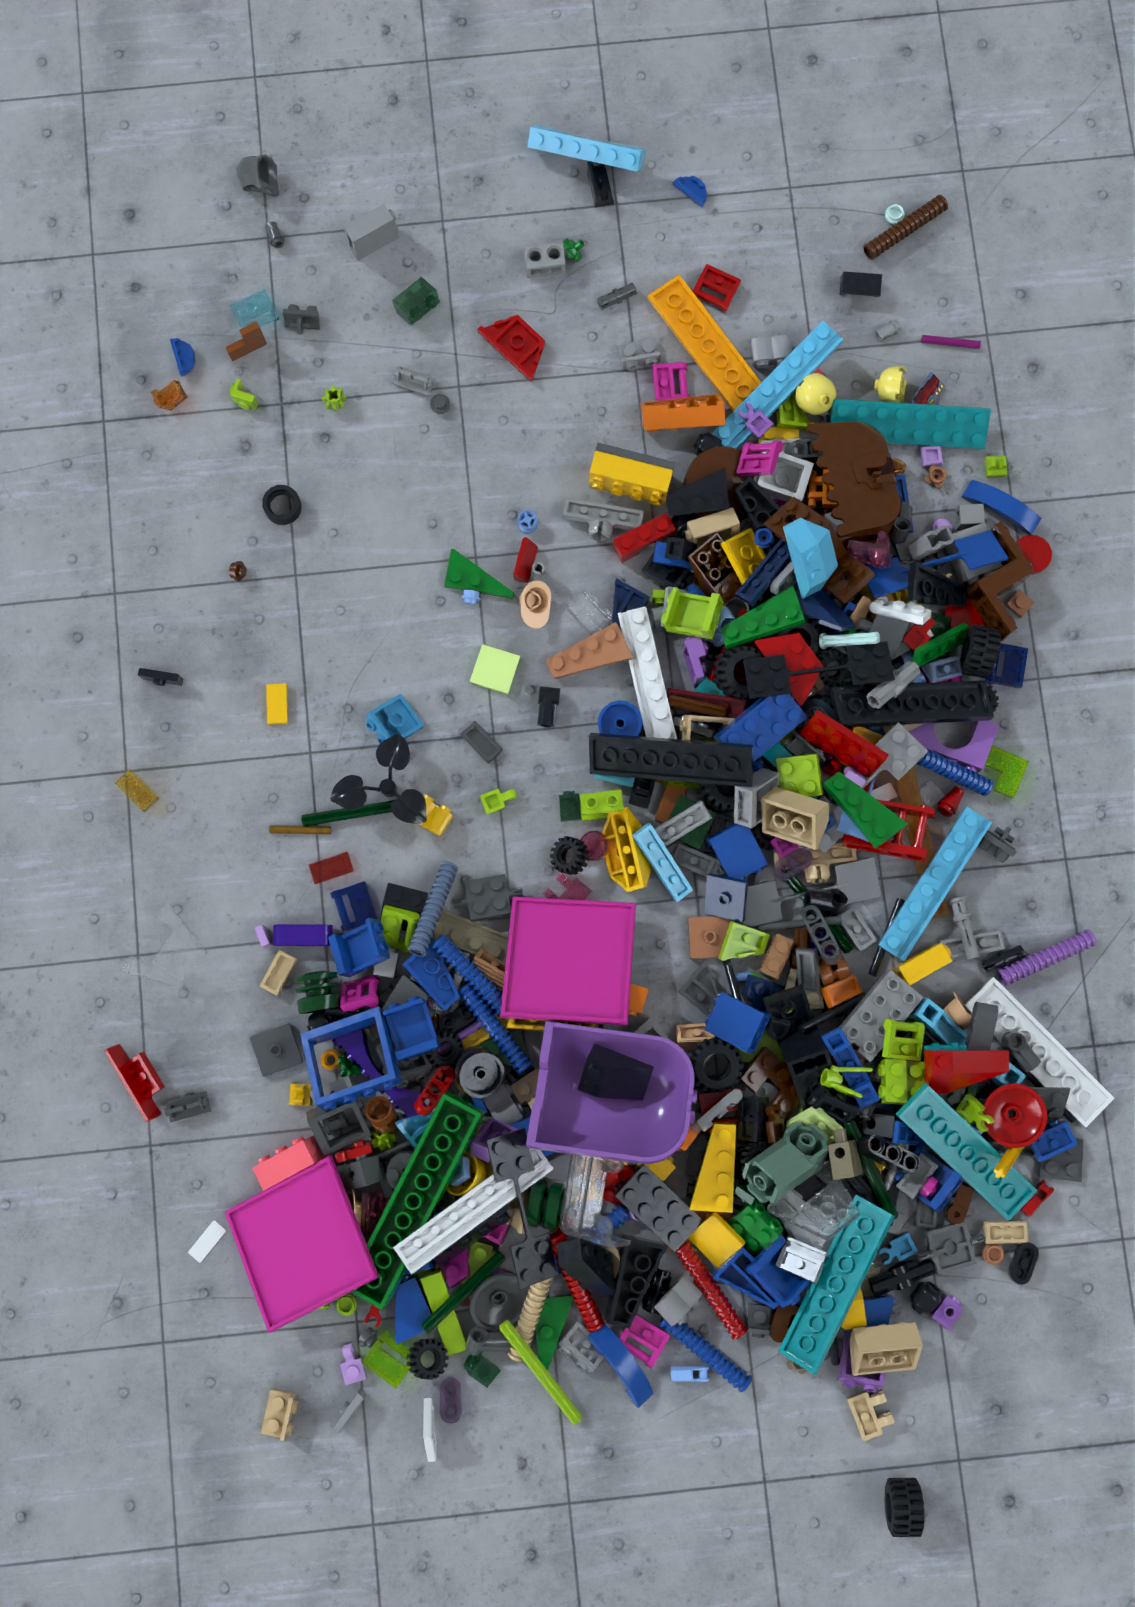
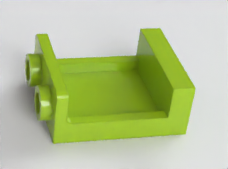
M673 587L672 593H669L667 598L668 606L666 612L664 611L661 617V622L666 631L713 640L724 604L720 594L712 593L711 597L683 593L677 587Z
M621 790L580 794L582 822L608 819L609 812L623 811L624 809Z

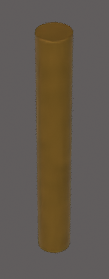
M269 826V833L331 835L332 831L331 826Z

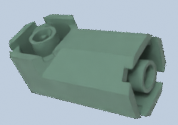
M796 1122L785 1130L781 1140L745 1164L742 1175L744 1180L747 1178L749 1181L747 1185L748 1191L761 1203H766L767 1201H770V1203L776 1202L822 1169L828 1153V1137L815 1124L802 1126L803 1123Z

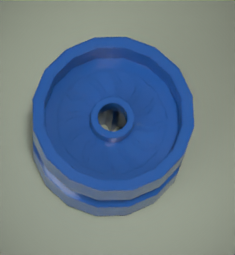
M618 700L609 703L602 709L598 718V728L602 734L641 736L643 721L641 713L636 706L627 701ZM617 722H624V725L622 727H618Z

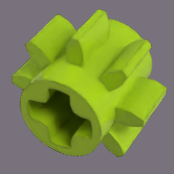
M332 385V388L324 390L326 396L322 397V401L326 403L327 410L332 408L337 412V409L345 408L343 401H347V397L342 395V388L338 390Z
M374 1129V1132L371 1133L373 1138L371 1142L374 1148L379 1146L380 1151L389 1150L398 1141L396 1138L397 1133L393 1130L390 1133L381 1134Z

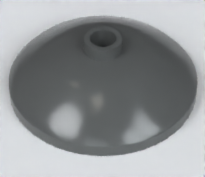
M501 1273L487 1278L478 1285L470 1299L469 1310L473 1321L477 1326L483 1327L486 1331L501 1332L499 1326L505 1320H509L513 1326L518 1325V1320L520 1319L522 1308L525 1307L524 1302L527 1301L526 1296L530 1287L520 1290L516 1275L511 1273Z

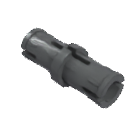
M632 282L622 288L612 289V292L598 297L597 301H599L600 309L603 310L616 303L620 304L622 300L636 295V287Z

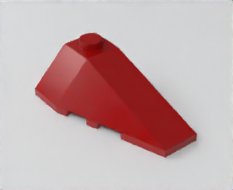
M924 1050L925 1083L936 1093H949L1009 1072V1050Z

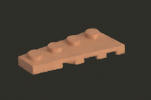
M615 622L545 661L553 677L559 679L585 670H593L601 666L612 665L635 658L618 624Z

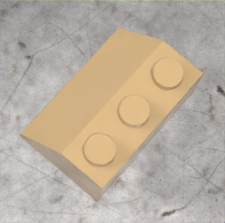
M774 786L761 798L762 832L817 850L829 821V803Z
M900 1322L893 1325L859 1326L852 1329L849 1340L852 1374L857 1376L916 1369L923 1347L916 1323Z

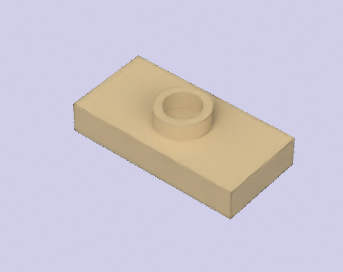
M278 950L259 987L279 996L298 959Z
M1025 1220L983 1221L986 1244L1028 1242V1226Z

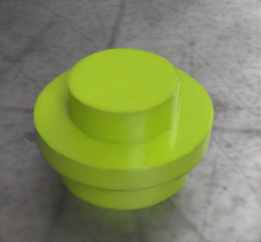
M346 1294L337 1299L336 1309L341 1315L349 1316L357 1309V1300L352 1294Z

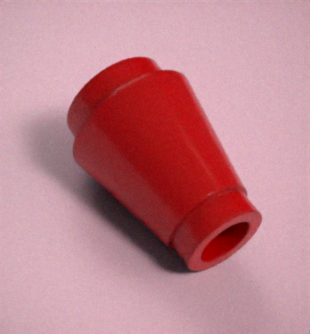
M953 787L938 802L937 810L946 817L955 815L964 791L959 787Z

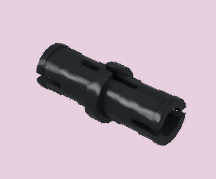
M1018 945L1008 951H1000L996 956L983 960L982 965H986L983 968L989 973L1002 966H1009L1011 962L1025 957V953H1021L1024 949Z

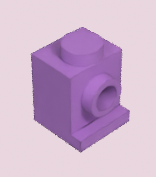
M943 1294L941 1296V1303L929 1315L950 1331L952 1325L964 1310L960 1307L962 1303L953 1295L948 1297ZM952 1308V1312L946 1315V1310Z

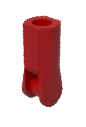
M1044 1179L1036 1185L1035 1188L1038 1190L1036 1194L1020 1209L1028 1217H1031L1054 1191L1053 1187L1049 1188L1045 1184L1046 1181ZM1039 1191L1044 1193L1041 1198L1037 1195Z

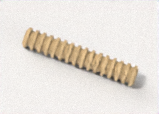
M553 1277L531 1285L528 1290L527 1301L524 1302L525 1307L522 1308L516 1330L529 1347L534 1336L536 1324L539 1321L538 1318L541 1315L540 1312L543 1309L542 1306L545 1303L544 1299L547 1297L546 1293L549 1291L548 1287L551 1285L550 1281ZM510 1345L508 1356L514 1361L523 1362L517 1351Z

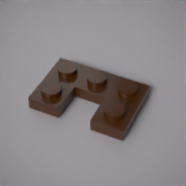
M763 1046L738 1079L748 1089L756 1093L768 1078L779 1089V1092L771 1100L769 1106L771 1104H780V1118L786 1120L800 1101L787 1066L771 1050Z

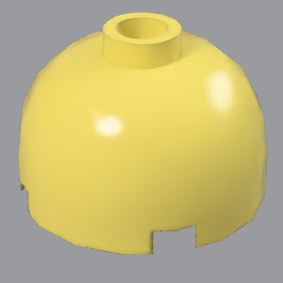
M905 366L889 367L881 373L880 379L875 380L874 389L878 391L881 401L904 402L907 379H903V374H907Z
M812 373L803 379L804 382L801 386L798 385L795 399L797 405L803 411L812 415H820L832 407L833 400L836 399V389L829 378L819 373Z

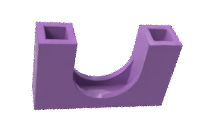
M989 720L975 721L968 742L964 747L958 749L947 748L937 740L934 734V723H925L909 731V733L929 751H933L945 757V759H949L956 764L966 767V769L979 773L984 769L999 724Z

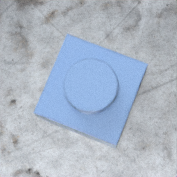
M463 1157L450 1185L457 1187L471 1178L469 1158Z

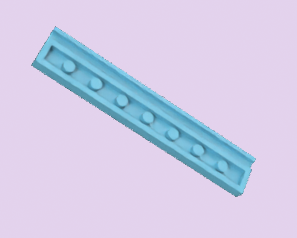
M822 321L725 419L726 425H719L712 433L722 440L721 446L739 449L753 434L745 426L748 420L742 419L738 415L739 410L743 413L749 412L745 407L747 402L752 405L754 413L760 410L769 418L796 391L798 385L801 386L804 382L803 379L812 374L843 343L844 339L839 337L830 326Z
M967 806L963 809L881 938L878 946L901 961L906 960L992 824L991 821H988Z

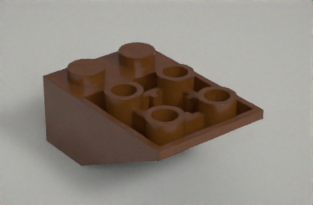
M716 532L687 557L702 592L706 597H711L712 593L720 594L724 602L723 605H725L736 595L735 593L742 584L721 546V543L724 541Z

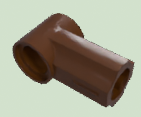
M794 928L793 941L795 944L790 954V968L797 969L796 949L798 947L811 948L812 943L810 941L812 939L807 929Z

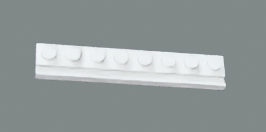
M645 606L623 613L620 612L618 617L622 634L635 658L628 661L646 737L677 739L647 608Z
M530 1149L535 1170L520 1175L518 1183L521 1193L554 1169L541 1150ZM491 1175L394 1246V1250L411 1275L515 1199L517 1196L513 1180L507 1179L495 1183L494 1175Z

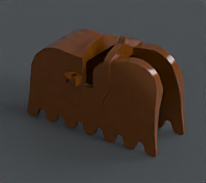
M863 422L808 423L806 426L807 431L810 434L819 436L818 439L812 442L813 451L815 453L817 451L824 453L817 460L808 461L814 463L812 470L817 471V476H822L821 481L825 485H831L834 488L828 491L826 495L827 500L839 505L836 508H822V501H817L815 509H820L824 512L821 514L822 517L831 512V516L834 519L843 521L844 524L837 527L836 533L839 538L851 537L841 541L845 550L850 555L863 553L876 545L884 543L897 519L901 507L900 497L896 489L897 481L895 476L890 474L896 468L888 452L884 436L877 429ZM823 469H828L829 472L823 474ZM817 486L816 492H822L823 486Z

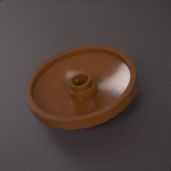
M728 446L708 449L691 462L686 471L683 486L725 467L729 508L734 509L741 523L746 516L734 497L735 489L748 478L740 477L736 474L742 451ZM723 510L699 512L694 514L697 518H701Z

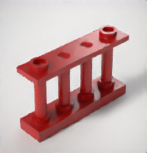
M878 800L892 812L899 813L898 816L906 821L907 815L919 816L914 844L911 846L903 845L901 842L904 828L894 835L891 842H885L877 849L865 840L847 834L843 836L842 843L845 848L926 862L927 849H924L922 844L927 819H935V809L928 805H919L918 807Z

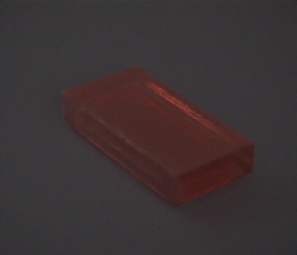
M348 852L309 864L315 885L355 872Z

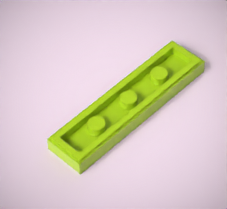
M441 1269L420 1276L432 1313L450 1297ZM454 1309L437 1325L444 1347L447 1348L448 1356L466 1350V1339Z

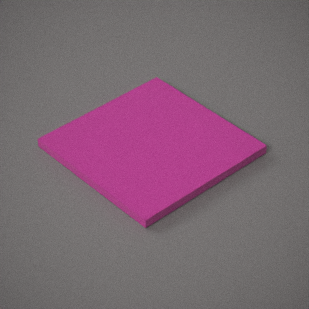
M513 897L501 1018L628 1026L636 903Z
M332 1156L322 1159L225 1211L268 1333L274 1332L379 1278Z

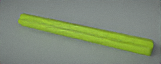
M509 1320L501 1323L499 1326L500 1331L567 1418L574 1425L582 1420L581 1413Z

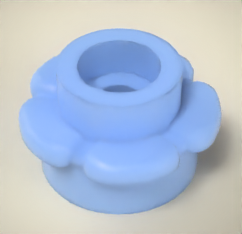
M464 590L463 596H461L466 604L475 605L477 601L481 600L479 598L480 592L474 590Z

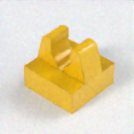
M291 1083L289 1105L311 1106L312 1098L309 1092L312 1090L311 1084Z

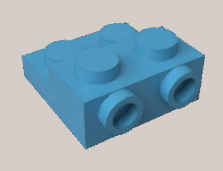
M401 694L370 711L366 717V726L371 732L375 731L378 735L377 740L379 744L396 734H400L406 740L424 727L422 721Z

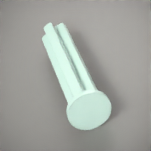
M878 632L839 635L821 633L819 637V645L822 650L834 646L866 645L880 642V634Z

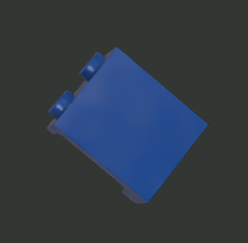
M734 823L706 838L727 877L746 880L745 876L750 873L755 875L763 871V866L768 864L749 827Z
M367 918L365 919L366 924L342 936L333 934L328 937L338 975L350 978L390 959L389 945L385 941L384 928L380 920Z
M721 992L715 999V1007L712 1014H709L706 1019L704 1030L746 1053H754L771 1015L732 997L729 993Z
M419 996L407 999V1003L402 1005L394 1003L387 1006V1010L383 1011L395 1045L397 1061H404L441 1048L426 999L419 998Z
M919 1145L917 1149L913 1148L910 1152L917 1156L923 1153L939 1166L932 1175L939 1182L937 1183L938 1191L935 1195L925 1198L919 1193L917 1198L939 1214L964 1179ZM896 1173L894 1179L897 1183L901 1180L905 1173Z
M780 1235L766 1249L764 1248L746 1269L783 1308L789 1304L791 1306L795 1305L801 1299L799 1294L809 1289L812 1282L776 1266L783 1245L786 1242L782 1235Z

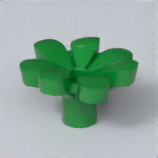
M568 238L563 240L564 249L569 251L567 253L568 258L571 259L573 257L576 262H579L582 258L580 250L585 246L584 242L581 239L576 243Z
M343 1053L341 1057L339 1056L337 1062L341 1065V1069L338 1074L341 1077H345L347 1074L349 1076L361 1074V1066L357 1063L353 1064L347 1058V1053Z

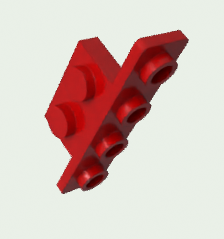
M120 1044L107 1048L104 1052L108 1060L113 1065L144 1120L149 1122L159 1117L161 1112L153 1101L152 1096L165 1086L145 1052L138 1053L129 1060Z

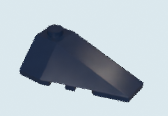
M796 582L794 589L805 619H818L819 624L839 631L855 628L856 624L822 589L803 599Z

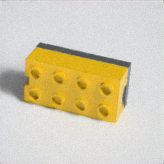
M597 442L589 472V486L597 491L607 490L617 496L627 495L633 500L641 501L643 499L653 505H665L675 462Z

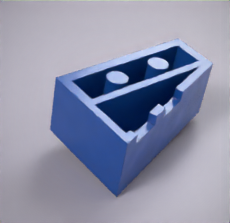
M744 1246L712 1272L714 1279L749 1295L773 1309L779 1305L746 1269L756 1257Z

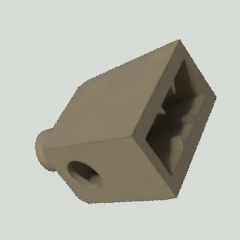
M845 1128L833 1130L835 1143L828 1145L833 1180L851 1178L863 1174L856 1141H848Z

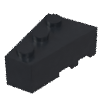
M582 1238L557 1243L559 1266L572 1279L577 1278L581 1282L580 1287L588 1289L593 1300L615 1295L614 1258L611 1251Z

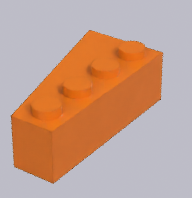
M719 394L640 402L642 427L647 432H657L659 429L675 430L686 427L726 425L724 400Z

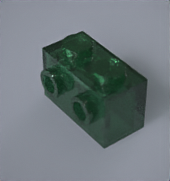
M420 277L394 298L392 302L396 313L408 324L413 325L431 309L435 308L440 303L437 290L424 278Z

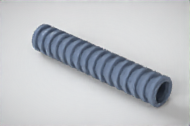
M441 862L438 870L439 873L436 875L430 895L426 901V906H424V911L421 914L422 917L419 919L415 934H413V939L410 942L411 945L408 947L409 952L415 956H425L426 950H428V945L431 942L430 939L433 937L439 916H441V911L444 908L443 905L446 903L445 900L448 898L456 872L458 871V867L452 862Z

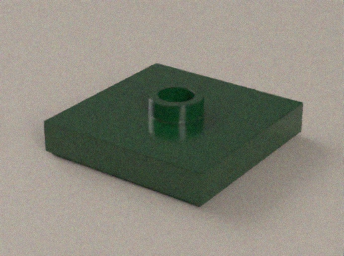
M680 795L668 820L696 804V802ZM708 809L712 819L677 840L698 850L717 813Z

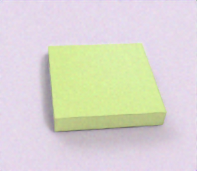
M482 644L470 683L508 695L521 657Z

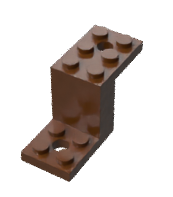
M793 496L764 523V526L786 544L787 541L783 527L789 524V521L792 519L803 518L828 529L838 567L823 588L845 604L875 577V574L870 568L847 553L830 521ZM850 576L847 580H842L844 577Z
M1000 521L990 530L1006 553L1008 560L1001 561L1003 567L977 581L967 591V599L971 601L986 627L995 628L1000 631L1002 642L1018 628L1014 618L1009 616L1005 610L1004 603L998 597L1022 584L1034 572L1032 563L1022 553L1020 545L1010 535L1008 527L1004 526L1002 521Z

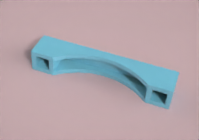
M541 125L530 127L527 146L533 149L636 172L643 169L646 155L645 148L589 139Z
M923 998L910 1013V1018L915 1022H922L925 1029L943 1044L949 1045L950 1042L965 1044L967 1033L955 1024L947 1013L929 998ZM1009 1062L1008 1073L990 1078L989 1080L999 1087L1010 1083L1021 1084L1026 1075Z

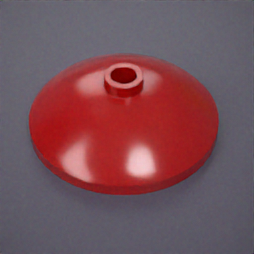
M1017 1083L999 1086L988 1095L983 1104L985 1107L983 1113L990 1115L994 1119L992 1124L984 1121L985 1126L989 1129L987 1133L993 1140L1003 1146L1010 1148L1028 1146L1042 1135L1046 1127L1047 1109L1040 1095L1028 1086ZM1009 1110H1014V1115L1008 1116Z

